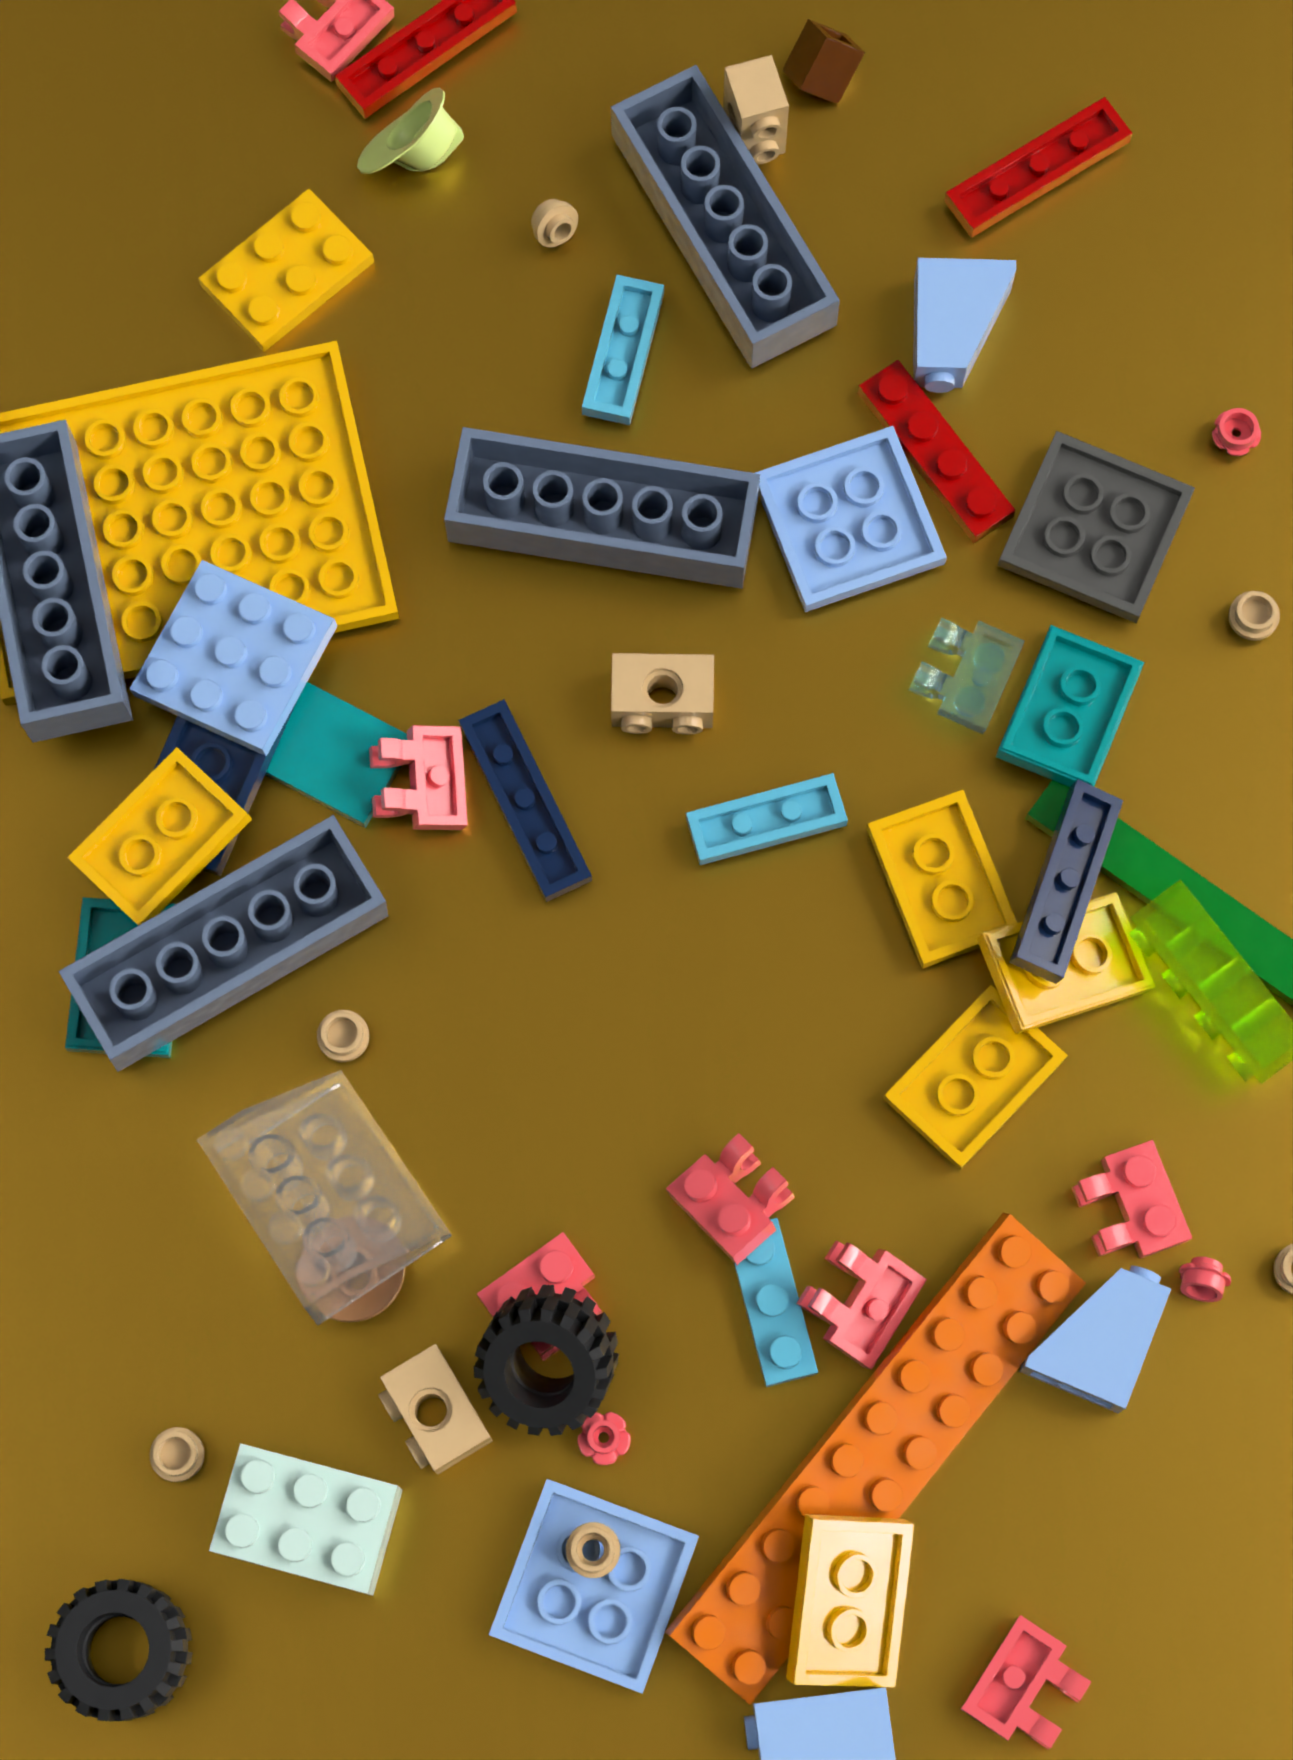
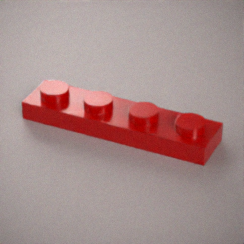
M442 0L336 74V85L366 119L517 13L516 2L514 0Z
M1103 97L945 193L944 202L972 238L1130 143L1133 133L1106 97Z
M896 360L858 385L857 394L884 428L894 427L905 456L973 544L1014 517L1015 508L899 360Z

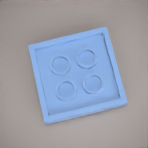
M893 426L755 472L760 474V500L805 612L942 566L946 563L947 556Z
M202 560L132 683L130 691L141 700L267 756L338 625L335 619Z
M546 1479L489 1635L643 1694L699 1536ZM589 1522H597L608 1526L614 1531L620 1543V1558L616 1567L610 1573L600 1578H586L579 1575L572 1569L566 1557V1544L570 1534L580 1525ZM590 1540L585 1543L583 1555L587 1560L597 1561L603 1556L604 1547L601 1542Z

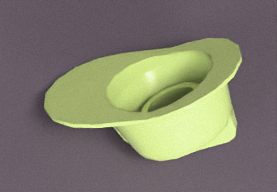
M440 87L431 89L406 113L378 133L364 148L358 159L357 168L362 174H371L382 170L391 163L398 164L410 171H426L444 162L464 138L462 129L442 107L445 100V92Z

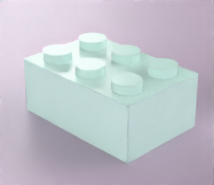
M240 1443L209 1551L373 1596L403 1490L398 1485Z

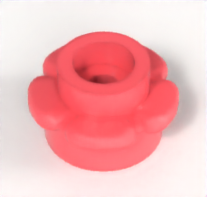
M1243 408L1230 409L1221 413L1215 420L1216 428L1212 431L1213 442L1219 449H1226L1229 455H1246L1250 448H1255L1259 444L1261 439L1259 423L1256 416L1249 410ZM1239 430L1241 435L1235 437L1232 435V431Z
M1195 1257L1191 1260V1263L1183 1264L1179 1268L1180 1279L1182 1280L1181 1292L1191 1299L1202 1302L1220 1301L1223 1298L1225 1286H1230L1231 1277L1228 1273L1222 1272L1223 1265L1219 1261L1208 1257Z
M595 1412L591 1418L587 1416L581 1426L582 1433L577 1438L581 1453L586 1457H592L593 1462L599 1465L614 1463L619 1455H624L628 1451L631 1437L625 1430L626 1422L624 1419L613 1412H607L605 1415ZM607 1433L609 1435L608 1442H600L599 1435Z

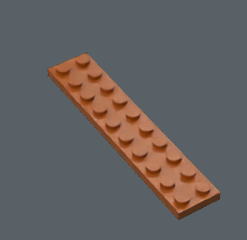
M1002 1213L665 1630V1633L739 1697L751 1705L789 1657L805 1514L899 1519L1084 1287L1086 1282L1011 1214Z

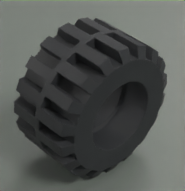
M542 1285L537 1295L532 1287L521 1290L517 1299L511 1296L503 1303L477 1346L475 1356L478 1357V1360L474 1365V1378L482 1379L477 1388L482 1399L489 1397L492 1399L489 1410L496 1417L502 1412L507 1415L509 1420L506 1425L517 1430L519 1424L529 1426L528 1434L536 1436L540 1435L543 1428H548L551 1436L561 1435L566 1425L575 1430L583 1425L586 1416L591 1418L598 1410L614 1377L613 1373L618 1365L619 1353L614 1352L618 1344L616 1332H606L611 1321L605 1312L596 1315L593 1312L596 1303L589 1297H586L583 1303L575 1299L576 1290L565 1287L562 1294L555 1293L554 1285ZM528 1342H545L557 1347L569 1359L574 1374L564 1378H549L535 1372L524 1360L520 1345Z
M118 1579L95 1582V1586L91 1588L83 1587L73 1594L75 1599L70 1604L63 1603L57 1611V1614L60 1615L57 1624H50L47 1636L52 1637L51 1648H45V1661H51L52 1671L47 1674L51 1684H57L61 1692L58 1695L66 1704L74 1705L77 1708L75 1711L85 1717L98 1718L97 1720L130 1721L155 1713L154 1710L156 1708L165 1706L174 1698L172 1693L177 1687H182L187 1678L183 1674L186 1665L191 1664L193 1652H188V1641L192 1640L190 1628H186L182 1620L185 1618V1615L180 1607L173 1605L170 1601L172 1598L163 1591L154 1589L151 1585L132 1580ZM114 1617H128L140 1623L146 1632L149 1642V1655L143 1670L135 1679L124 1684H112L104 1681L96 1673L91 1661V1644L96 1632L106 1621Z

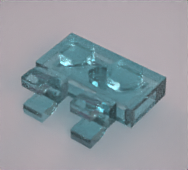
M941 617L928 647L943 654H957L962 658L955 674L952 677L925 662H921L908 691L926 698L942 700L937 712L938 715L984 734L1025 641L982 621H978L973 633Z

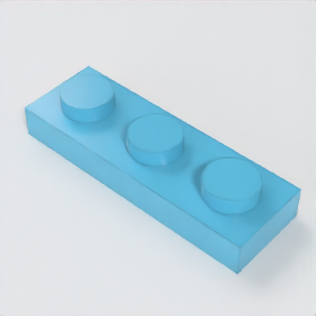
M616 275L582 404V415L630 425L664 297V285Z
M834 773L686 813V821L699 865L847 826L848 822Z
M778 1218L770 1219L776 1231L738 1265L734 1263L766 1387L818 1374L802 1308L796 1304L799 1297Z

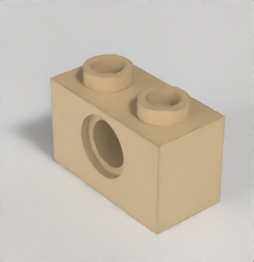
M769 55L725 67L723 109L757 164L770 162L777 158L778 155L785 153L789 104L773 57Z
M612 653V727H621L622 731L633 734L650 732L652 727L672 728L673 732L679 734H697L702 732L703 728H713L714 655ZM657 688H668L675 693L676 697L669 703L659 704L654 702L649 695Z
M437 1344L432 1345L380 1377L386 1390L378 1394L393 1422L404 1418L414 1436L407 1439L405 1443L421 1469L430 1464L438 1475L493 1442ZM429 1398H438L446 1403L447 1413L444 1420L432 1427L422 1425L418 1419L420 1405Z

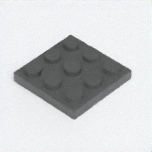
M1056 431L1001 554L998 566L1137 623L1195 487Z

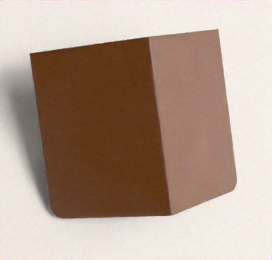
M808 19L783 67V72L800 90L833 103H838L865 52L847 34Z

